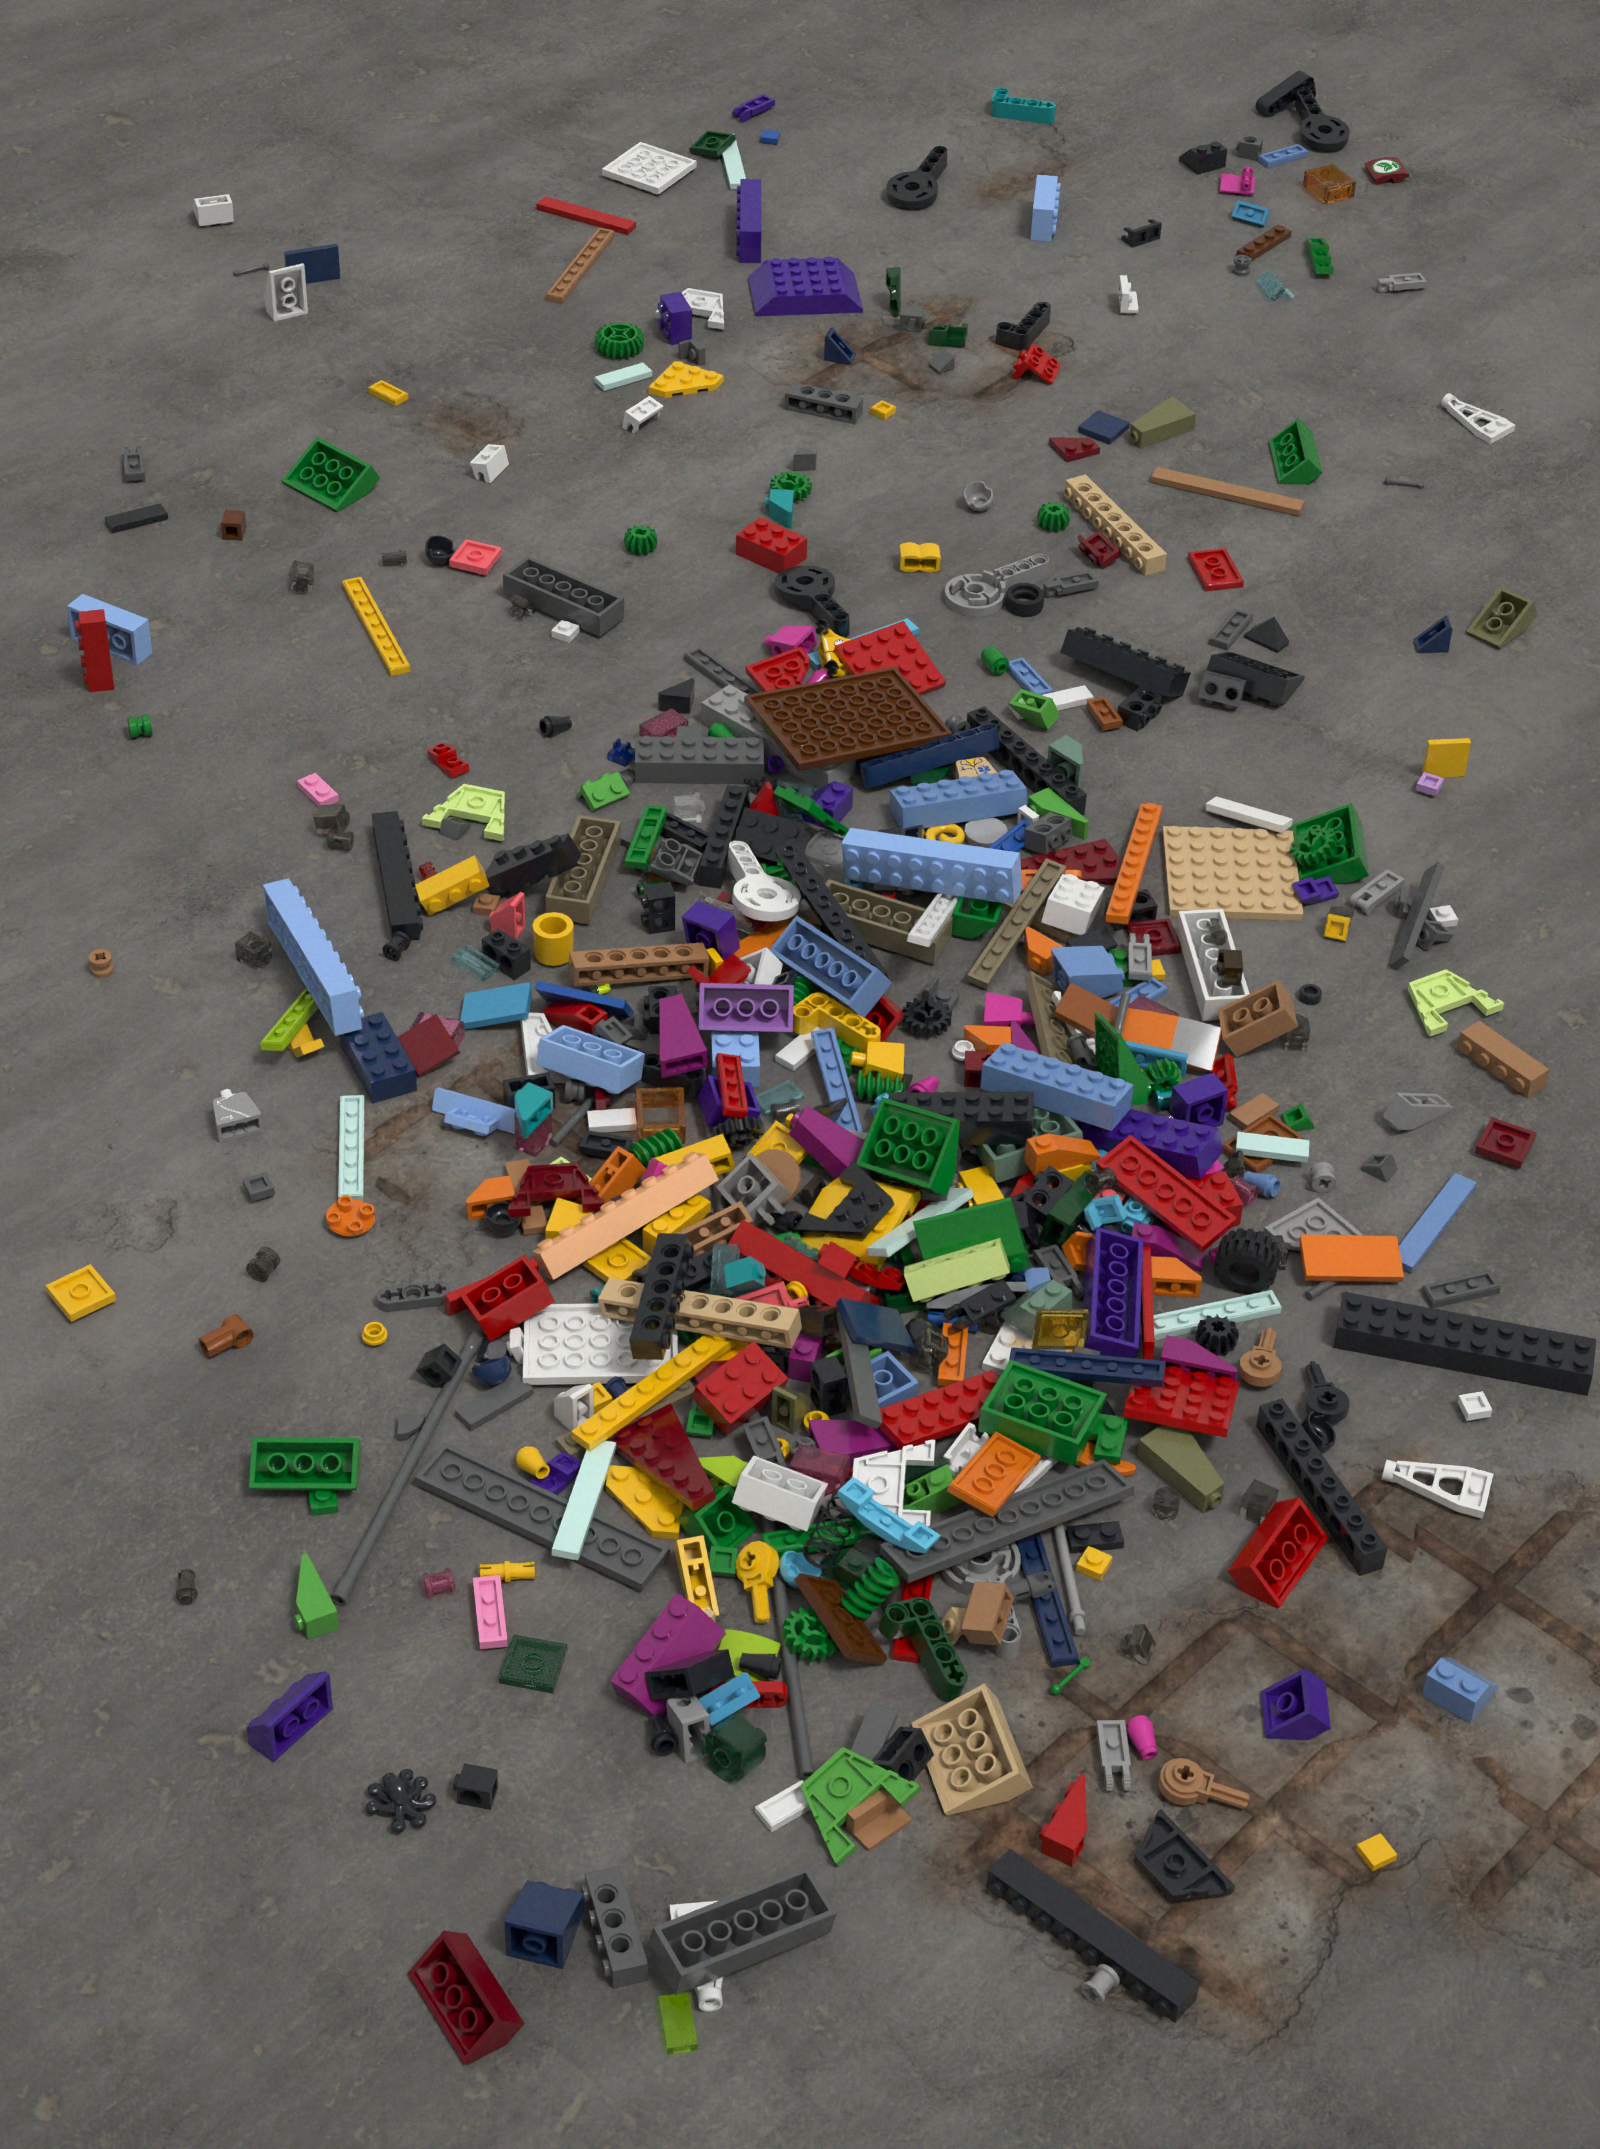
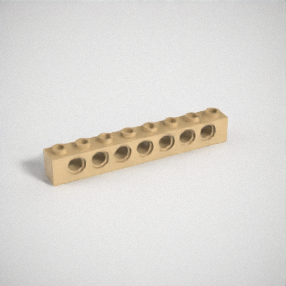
M1086 474L1066 480L1065 498L1096 529L1104 534L1144 576L1165 570L1167 553Z
M609 1278L598 1297L602 1317L634 1322L644 1283ZM687 1290L684 1291L683 1295H680V1311L675 1313V1329L748 1342L754 1341L755 1343L792 1349L802 1329L799 1309Z

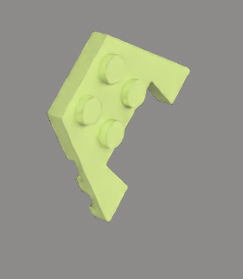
M463 784L447 797V801L444 804L435 806L430 815L425 814L422 817V825L440 829L442 820L450 815L460 819L488 823L484 830V838L503 841L505 792Z
M1447 969L1409 982L1408 985L1409 994L1430 1037L1447 1031L1448 1023L1439 1015L1443 1012L1472 1002L1485 1016L1503 1010L1504 1002L1499 999L1494 1001L1482 989L1478 991L1469 986L1470 983Z

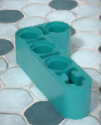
M997 88L992 96L991 115L996 118L1049 124L1055 120L1056 104L1050 101L1009 97L1008 89Z

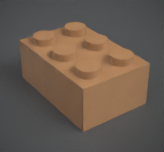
M1280 980L1218 1009L1223 1040L1236 1057L1298 1027L1292 997Z

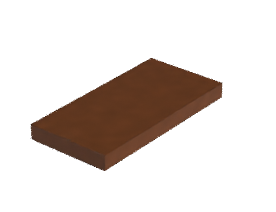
M799 1573L794 1581L844 1657L882 1666L887 1660L886 1654L863 1620L844 1607L841 1597L846 1595L837 1581Z

